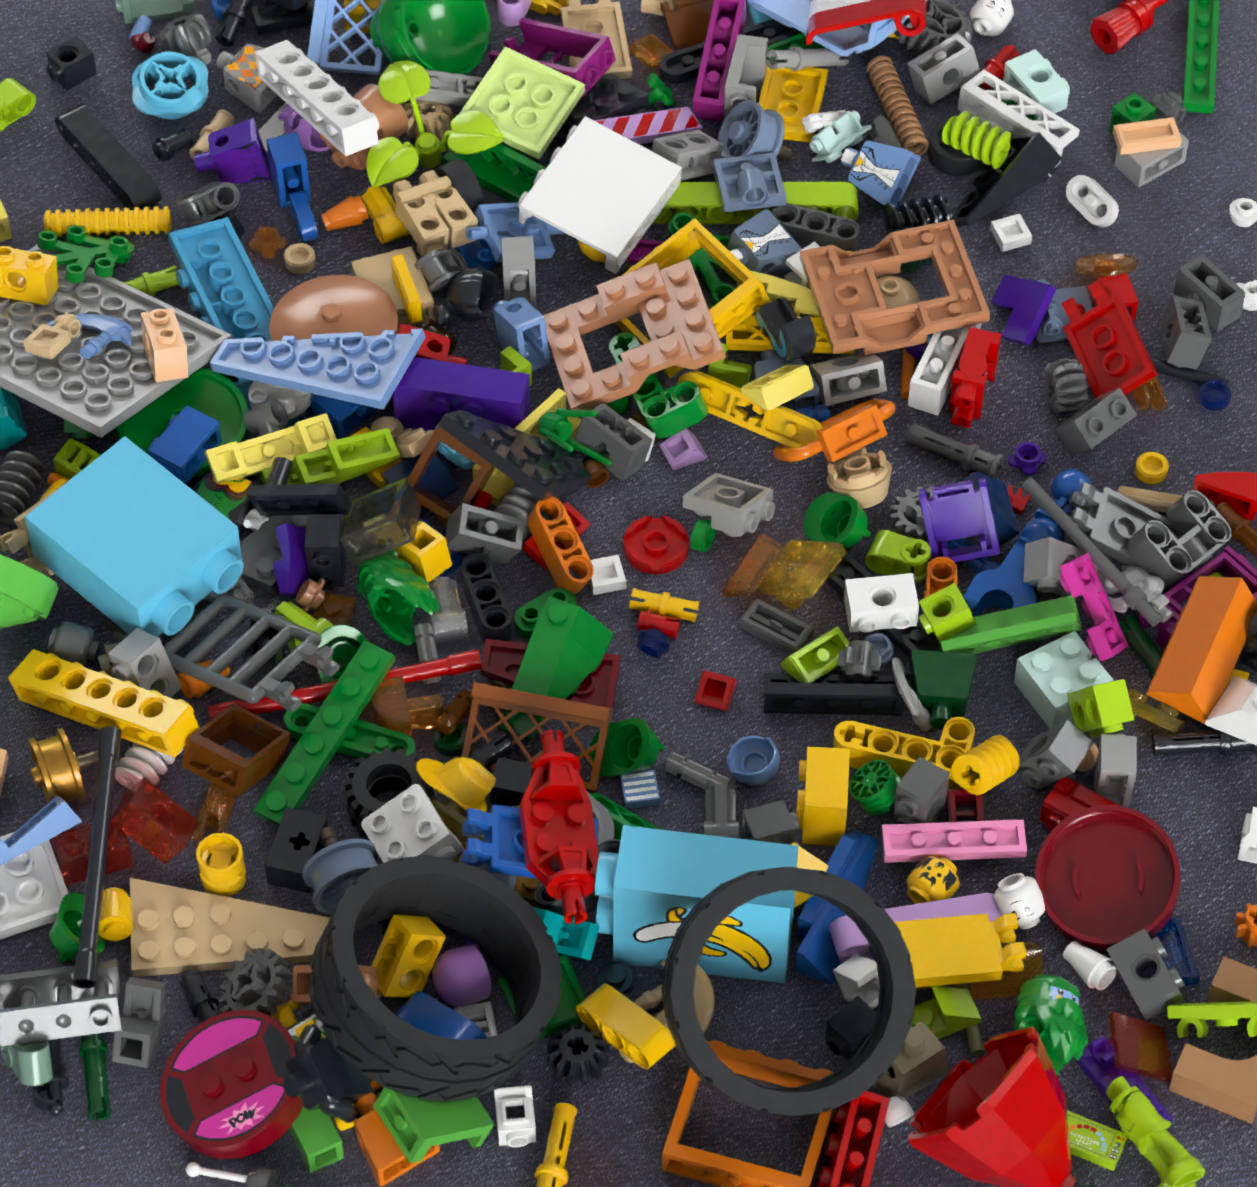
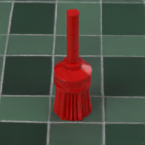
M1125 0V2H1121L1115 9L1093 19L1090 31L1094 43L1107 55L1116 53L1130 39L1138 37L1144 31L1150 29L1154 22V10L1169 0Z

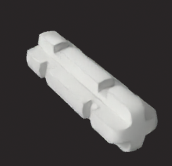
M838 110L809 114L803 118L802 124L805 125V131L809 133L822 131L827 126L835 129L832 122L847 111Z

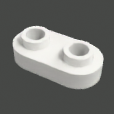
M1078 175L1069 181L1066 188L1067 199L1090 223L1099 227H1107L1114 223L1119 212L1118 204L1094 179L1085 175ZM1088 188V194L1084 197V190ZM1107 207V212L1103 216L1102 212Z

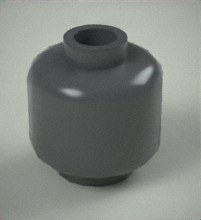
M65 621L60 627L55 626L53 628L47 651L48 653L55 654L60 659L71 663L78 662L86 667L90 660L96 661L101 642L95 641L96 634L92 627Z

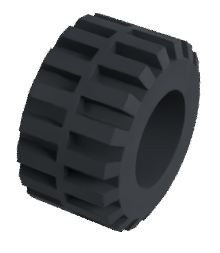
M384 748L383 753L379 754L376 751L368 753L369 758L364 759L361 757L356 761L357 768L351 767L348 772L349 778L345 782L348 815L352 826L357 827V832L361 836L366 835L361 825L363 819L387 803L375 799L382 792H403L410 786L418 784L423 788L435 807L434 788L429 786L419 776L416 770V763L419 760L418 756L414 753L408 756L403 749L391 752L390 748Z

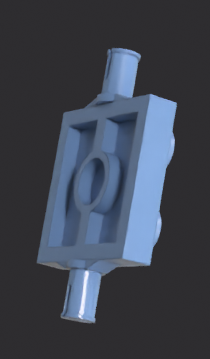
M519 202L478 205L475 215L480 227H467L465 234L467 240H486L496 262H502L501 238L533 236L535 259H548L555 252L550 235L564 234L563 231L533 215L528 217L524 224H521L519 222V208H517Z

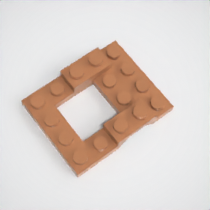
M954 220L891 232L874 248L849 253L835 245L800 251V261L833 354L862 348L864 356L905 348L927 343V334L990 321V311ZM932 257L946 297L887 309L876 277L901 272L902 263Z
M690 259L659 270L656 262L596 285L599 292L597 295L543 315L545 317L547 339L571 410H592L602 403L607 404L636 393L648 375L674 365L695 370L726 358ZM641 312L651 342L621 353L623 362L594 373L581 335Z

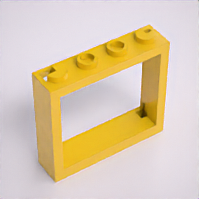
M694 218L664 243L654 248L641 261L631 266L624 274L655 262L659 270L686 260L698 249L702 248L740 284L738 288L709 310L718 336L721 339L753 314L758 306H763L768 302L769 297L762 282ZM628 318L614 322L623 332L632 333L637 338L640 346L651 342ZM673 365L662 371L671 379L683 367Z

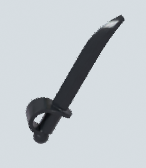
M59 1039L48 1040L53 1078L48 1083L33 1086L32 1101L37 1108L49 1110L52 1116L57 1117L63 1112L62 1088L69 1085V1078L61 1074ZM47 1090L48 1099L40 1097L39 1093Z

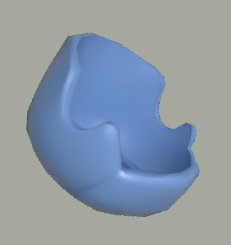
M755 735L743 737L732 745L727 757V765L733 777L737 781L750 786L765 784L775 776L779 769V752L769 737L762 738Z

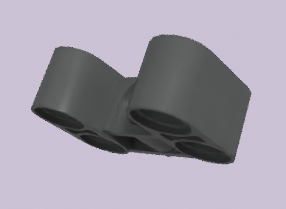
M1188 491L1167 510V519L1181 538L1177 540L1167 526L1160 521L1152 520L1146 523L1128 540L1127 546L1132 557L1149 575L1161 578L1164 582V588L1172 587L1188 573L1191 574L1231 538L1232 532L1229 524L1206 496L1199 491Z

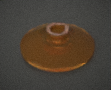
M1120 253L1088 255L1079 258L1074 263L1076 271L1097 278L1129 273L1138 267V260L1135 257Z

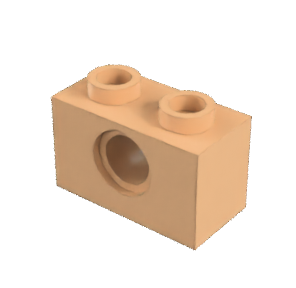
M155 309L150 312L141 313L143 347L155 382L188 378L187 346L174 309Z

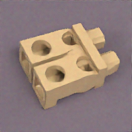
M431 170L419 177L418 186L412 187L405 179L394 183L395 214L415 240L417 252L421 258L434 250H447L448 246L450 249L476 240H467L465 232L467 227H477L478 219L458 191L451 186V180L448 176L440 178Z

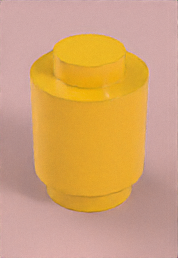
M112 887L103 891L98 934L103 939L109 941H120L130 936L133 931L132 900L125 890Z

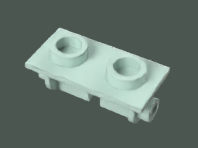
M845 112L832 122L837 132L836 134L831 126H827L812 137V142L809 144L813 152L818 153V155L811 159L812 162L825 160L826 163L838 159L843 154L841 150L847 146H854L864 139L863 134L872 128L871 125L861 126L859 122L861 117L858 112Z

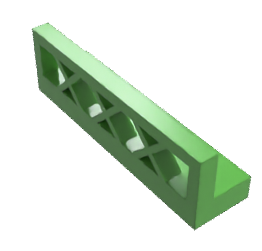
M1070 595L973 617L976 625L945 641H941L943 652L977 654L1068 634L1073 631H1081L1082 627L1076 598Z

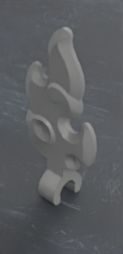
M1135 565L1121 566V573L1133 586L1140 587L1147 595V601L1162 616L1161 623L1166 622L1174 615L1171 610L1165 607L1169 603V599L1161 594L1164 589V582L1161 578L1149 575L1147 571ZM1096 566V571L1106 594L1114 595L1121 593ZM1123 596L1119 598L1108 597L1114 611L1120 613L1127 611L1129 606L1124 602Z

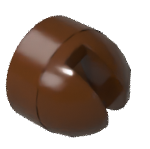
M592 459L583 464V469L592 475L586 485L588 488L601 487L609 480L610 474L602 462Z

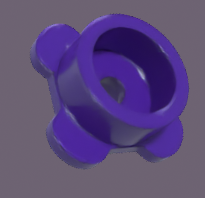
M1032 442L1019 444L1016 447L1015 454H1011L1008 457V464L1010 466L1018 467L1028 476L1036 474L1038 466L1045 464L1047 461V455L1041 452L1037 444Z

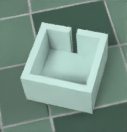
M1075 631L1017 659L1014 683L1050 729L1066 720L1073 721L1067 693L1113 681L1097 658L1091 660L1092 652Z

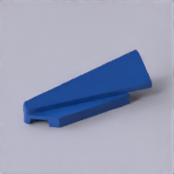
M852 829L849 835H842L827 863L829 866L826 873L828 872L848 880L864 891L877 849V840L855 829ZM815 895L808 899L798 918L797 937L804 940L797 950L795 970L831 985L836 981L833 969L841 965V961L838 959L829 931V925L835 919L846 916V914L837 906Z

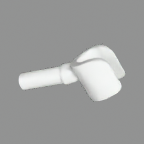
M252 509L246 515L243 525L245 528L255 531L270 518L261 516L256 509Z

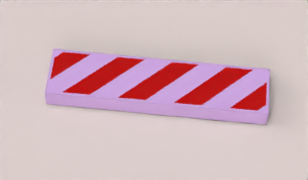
M689 107L594 120L637 144L652 143L656 138L698 129L701 131L703 128Z

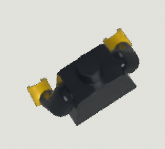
M311 1019L295 1030L298 1037L294 1047L296 1055L286 1063L290 1075L284 1078V1091L292 1098L300 1096L304 1108L307 1110L320 1109L323 1114L334 1117L339 1130L344 1131L354 1127V1123L357 1120V1111L352 1102L374 1090L368 1077L361 1073L362 1070L354 1068L333 1047L328 1037L321 1034L320 1028L315 1025L314 1019Z

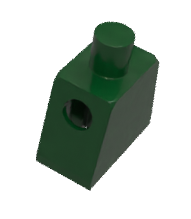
M926 650L911 651L909 669L911 686L922 706L928 710L931 716L930 724L933 728L943 730L944 725L951 717L965 716L975 675L977 654Z

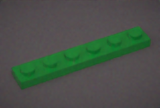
M1220 0L1188 1L1183 106L1187 112L1213 114Z
M364 640L254 808L257 816L279 827L286 807L299 810L396 661L393 654Z

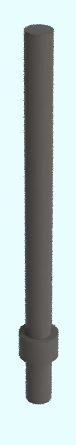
M1032 477L1028 478L1022 487L1084 554L1089 552L1092 562L1124 595V602L1132 610L1137 609L1151 626H1156L1162 620V616L1147 601V595L1139 586H1133Z

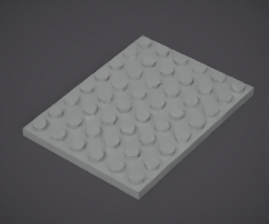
M38 245L27 250L47 255L62 254L54 250L40 249ZM69 264L57 266L59 288L48 305L0 297V387L102 438L185 379L155 382L143 347L141 313L150 312L155 309H174L187 346L188 376L211 361L224 339H232V335L115 278L100 277L94 273V268L89 267L86 271L83 282H69L66 279V267ZM65 313L112 316L127 322L133 327L131 331L132 344L130 346H127L122 341H111L101 349L100 353L89 359L81 356L80 349L88 340L95 338L101 333L95 329L81 326L78 336L71 338V342L52 360L25 352L23 341L41 324L47 325L50 321L55 320L58 315Z

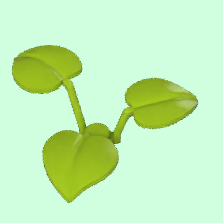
M394 62L387 67L380 77V94L386 101L393 104H402L410 99L420 136L415 142V147L410 142H405L402 145L395 137L383 138L378 141V144L373 145L369 150L366 162L370 184L375 189L383 184L402 180L414 173L418 167V161L425 168L438 166L442 162V152L446 151V143H448L449 149L455 153L472 154L497 146L505 141L504 135L493 120L480 111H466L454 117L451 121L452 130L444 133L441 142L437 136L432 133H426L415 97L424 96L430 91L431 82L429 74L422 66L415 62Z

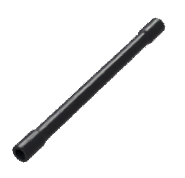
M113 726L103 727L100 731L99 765L79 947L76 953L73 985L81 989L94 987L96 979L97 943L116 765L119 760L122 731Z

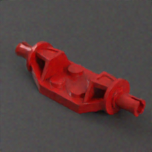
M547 730L540 737L543 755L536 758L531 764L532 778L519 805L526 869L546 886L549 896L562 900L564 921L571 924V915H574V924H579L587 919L584 897L595 890V875L599 858L592 805L579 773L581 770L579 758L572 753L565 752L564 736L561 731L556 730V739H554L553 730Z

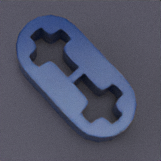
M304 190L288 193L289 207L301 242L317 240L318 232L315 219Z

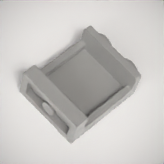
M738 34L725 84L724 120L729 112L740 102L745 100L756 102V89L762 90L767 70L768 38Z

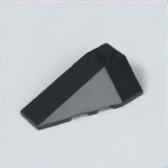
M1040 132L1011 135L1009 153L1003 165L997 170L992 165L984 164L987 167L986 172L983 175L976 176L973 182L976 187L975 191L964 197L952 220L955 221L956 226H970L1027 190L1050 178L1056 170L1055 166L1062 159L1061 156Z

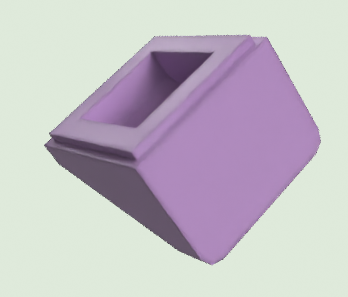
M688 428L670 436L659 444L673 470L701 462L708 458L697 437Z

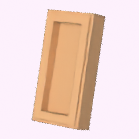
M1174 117L1113 126V135L1120 155L1181 146L1182 139Z

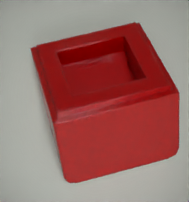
M703 670L694 703L727 712L738 680L733 677Z

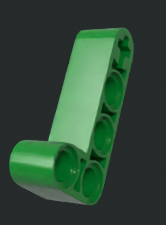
M623 332L612 338L609 349L616 364L623 362L621 353L639 347L640 344L632 333ZM655 373L648 375L638 391L632 394L649 430L656 434V438H667L702 421L708 413V408L699 386L692 381H684L663 390Z

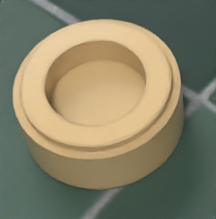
M296 243L289 246L284 252L286 269L295 274H304L311 271L316 264L314 249L304 243Z

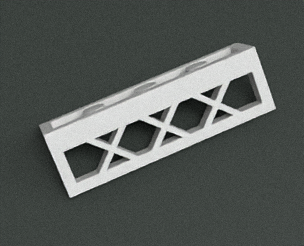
M982 70L961 86L957 109L961 112L964 110L969 111L970 118L979 116L981 119L980 124L984 121H989L991 124L990 130L994 126H999L1001 128L1000 136L1005 131L1011 132V135L1040 132L1062 157L1063 148L1079 135L1080 129L986 70ZM985 82L993 87L994 90H982L978 86ZM1001 99H1012L1018 105H1006L1001 102ZM1025 114L1037 115L1042 120H1030L1025 117ZM1049 130H1061L1066 134L1058 138L1050 133Z

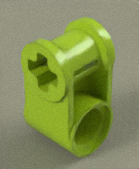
M7 78L0 83V132L19 118L29 114L36 104V96L13 78Z
M880 530L876 534L865 557V564L873 572L883 575L912 573L911 567H914V583H920L926 580L931 548L924 540L903 536L890 530ZM918 548L921 549V555H918Z

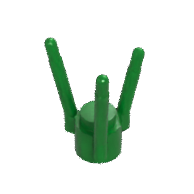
M558 407L555 413L546 412L539 420V435L550 439L568 452H573L575 448L605 465L610 466L612 464V461L602 454L570 438L573 426L568 417H595L598 414L596 410H567Z

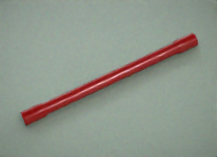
M479 650L452 654L442 659L390 669L377 690L444 675H457L481 670L482 664ZM337 681L295 689L291 694L305 704L325 701ZM265 696L255 704L244 700H234L208 706L210 720L232 704L255 715L284 709L278 702Z

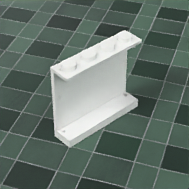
M585 116L578 126L574 125L571 128L564 146L556 148L547 169L539 171L530 192L525 191L520 197L517 206L519 208V222L524 224L526 219L533 215L606 254L605 269L616 274L679 187L682 167Z

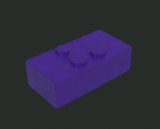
M414 357L393 393L395 418L402 423L403 427L412 429L435 430L444 414L458 410L467 411L473 415L510 426L511 428H516L531 414L529 374Z

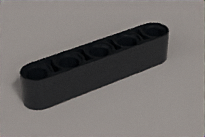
M81 103L55 117L56 127L64 140L125 207H129L130 210H134V207L144 210V207H150L162 200L159 187L152 177L85 104Z

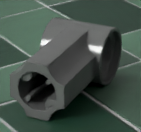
M273 398L247 411L244 415V421L251 435L257 438L286 429L285 425L288 423V415L283 404L278 399Z
M714 784L713 787L705 789L706 821H703V835L739 839V821H736L735 789L728 787L727 784Z

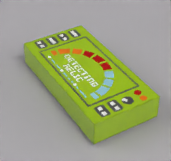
M1067 1110L1071 1154L1114 1171L1128 1137L1126 1134Z

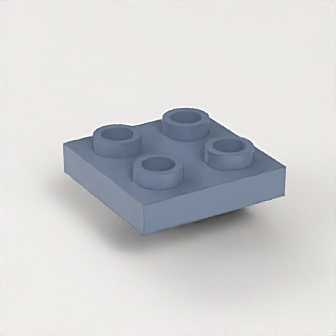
M774 152L713 159V171L724 212L786 205V193Z

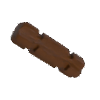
M462 689L436 719L437 727L435 729L438 733L443 732L445 735H450L471 710L472 691L469 692L466 689Z

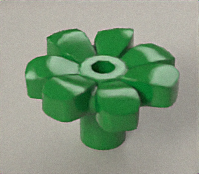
M650 73L646 77L651 90L648 92L650 103L648 106H652L657 101H662L667 107H672L674 105L672 90L670 87L664 88L665 84L655 73Z

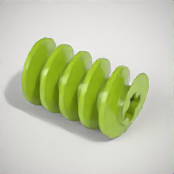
M966 110L959 116H952L944 126L942 132L943 143L951 144L954 149L962 150L964 154L972 155L974 159L982 160L984 164L992 165L994 169L998 170L1008 156L1011 132L1005 131L1000 136L1001 128L999 126H994L990 130L991 124L989 121H984L980 125V117L973 116L970 119V112Z

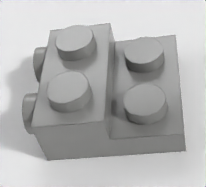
M714 473L683 495L682 508L693 510L700 516H712V529L722 531L730 537H740L746 532L754 533L760 521H770L775 511V504L772 502L773 489Z

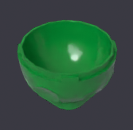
M381 0L370 23V33L373 42L391 64L397 61H411L419 64L426 70L468 75L482 61L489 43V31H491L489 12H487L484 0Z

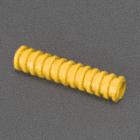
M154 206L153 210H150L149 207H144V210H140L139 207H134V210L125 207L121 211L119 207L115 208L114 211H110V208H105L104 211H101L100 208H95V211L86 208L85 212H81L80 209H75V212H71L70 209L61 212L60 209H57L55 213H52L51 210H46L44 213V231H51L57 237H62L63 234L67 233L69 226L77 225L83 227L86 230V235L89 236L92 233H96V236H101L102 233L110 236L114 232L116 236L121 235V232H125L126 235H130L131 232H135L136 235L145 232L146 235H149L151 231H154L155 234H160V231L169 234L172 229L171 210L168 206H164L163 209Z

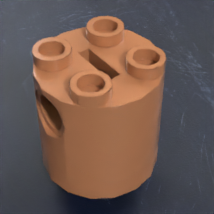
M365 85L353 96L370 113L373 112L379 122V130H377L378 141L386 137L398 139L408 129V118L402 104H393L386 101L381 96L378 85ZM319 133V136L331 150L332 160L337 166L341 168L349 166L356 170L366 169L367 156L371 147L345 156Z

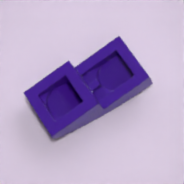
M284 523L275 528L283 558L273 563V568L280 594L296 598L303 583L309 579L304 547L306 529Z

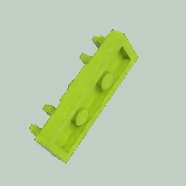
M1257 1001L1178 1003L1167 1006L1168 1019H1181L1177 1025L1179 1038L1188 1037V1026L1190 1023L1194 1024L1197 1028V1038H1202L1208 1034V1026L1204 1020H1216V1026L1238 1025V1019L1251 1018L1247 1024V1032L1250 1037L1257 1036Z

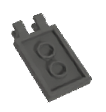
M1083 482L1079 493L1074 491L1071 494L1069 505L1075 507L1070 519L1102 553L1125 565L1141 567L1130 554L1127 545L1128 540L1149 521L1157 520L1162 522L1177 540L1181 538L1166 517L1106 486L1097 491L1092 485Z

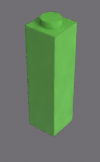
M303 1105L298 1117L288 1131L309 1172L312 1173L343 1159L344 1152L342 1140L330 1116L323 1114L320 1109L307 1110Z

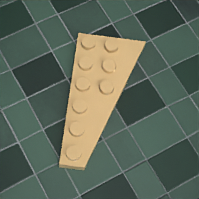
M130 878V898L132 900L133 931L131 933L133 977L187 973L192 970L202 972L235 969V960L242 963L245 952L248 951L254 955L257 948H261L264 951L271 949L289 964L311 963L315 946L330 917Z

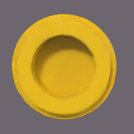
M1157 452L1143 453L1137 458L1135 474L1143 483L1159 484L1167 477L1169 469L1168 460Z

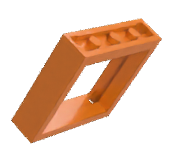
M707 1041L719 1060L734 1073L785 1087H799L814 1083L833 1073L827 1069L816 1070L800 1066L797 1062L789 1059L778 1060L766 1057L755 1050L744 1051L732 1048L721 1041ZM690 1067L662 1152V1171L720 1187L814 1186L836 1108L820 1112L801 1176L680 1144L701 1080Z

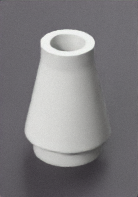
M1077 941L1071 942L1064 950L1063 958L1071 964L1089 988L1104 990L1114 980L1117 968L1113 965L1112 959L1081 945Z

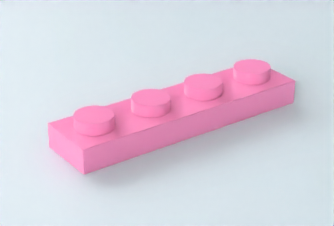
M1024 820L882 825L881 829L884 863L919 862L925 857L930 856L939 859L945 857L949 860L1026 858L1027 854Z

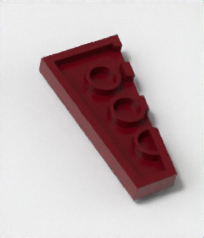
M485 639L481 661V675L513 687L528 644ZM605 654L601 665L594 672H591L580 683V688L573 695L570 694L566 700L613 709L621 655Z

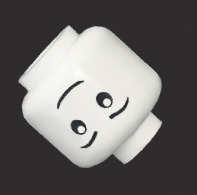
M977 0L969 16L976 32L981 35L998 36L1012 20L1014 10L1011 0Z
M1016 873L1002 879L998 883L999 888L994 894V900L1002 915L1016 913L1020 929H1028L1037 925L1040 922L1039 917L1045 912L1043 895L1036 880L1032 877L1024 876L1022 873Z

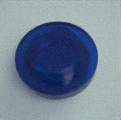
M1211 379L1200 387L1198 394L1199 402L1208 410H1222L1230 403L1231 390L1222 380Z
M657 629L641 630L638 634L639 641L637 647L649 656L661 658L662 654L667 653L670 649V644L666 641L667 636Z

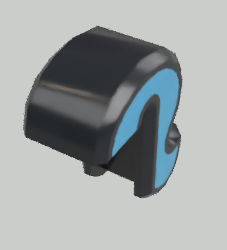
M779 297L775 301L756 308L755 316L761 331L769 336L771 344L780 359L792 362L813 352L816 346V332L810 316L806 315L798 318L788 300L783 297Z

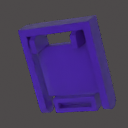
M985 477L978 478L979 489H974L972 480L932 487L933 497L928 498L926 489L918 490L932 559L943 556L950 558L954 562L1000 554V546ZM980 535L981 544L951 550L948 548L947 541Z

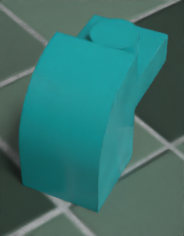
M533 907L548 928L546 932L552 936L558 954L591 960L600 925L587 921L574 924V918H572V923L568 924L564 921L562 915Z

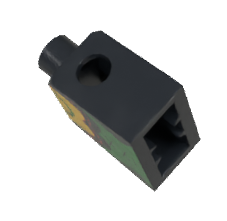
M210 471L191 489L238 526L240 539L245 530L243 523L246 515L252 509H256L247 495L250 486L255 485L253 480L257 474L216 483L213 473Z

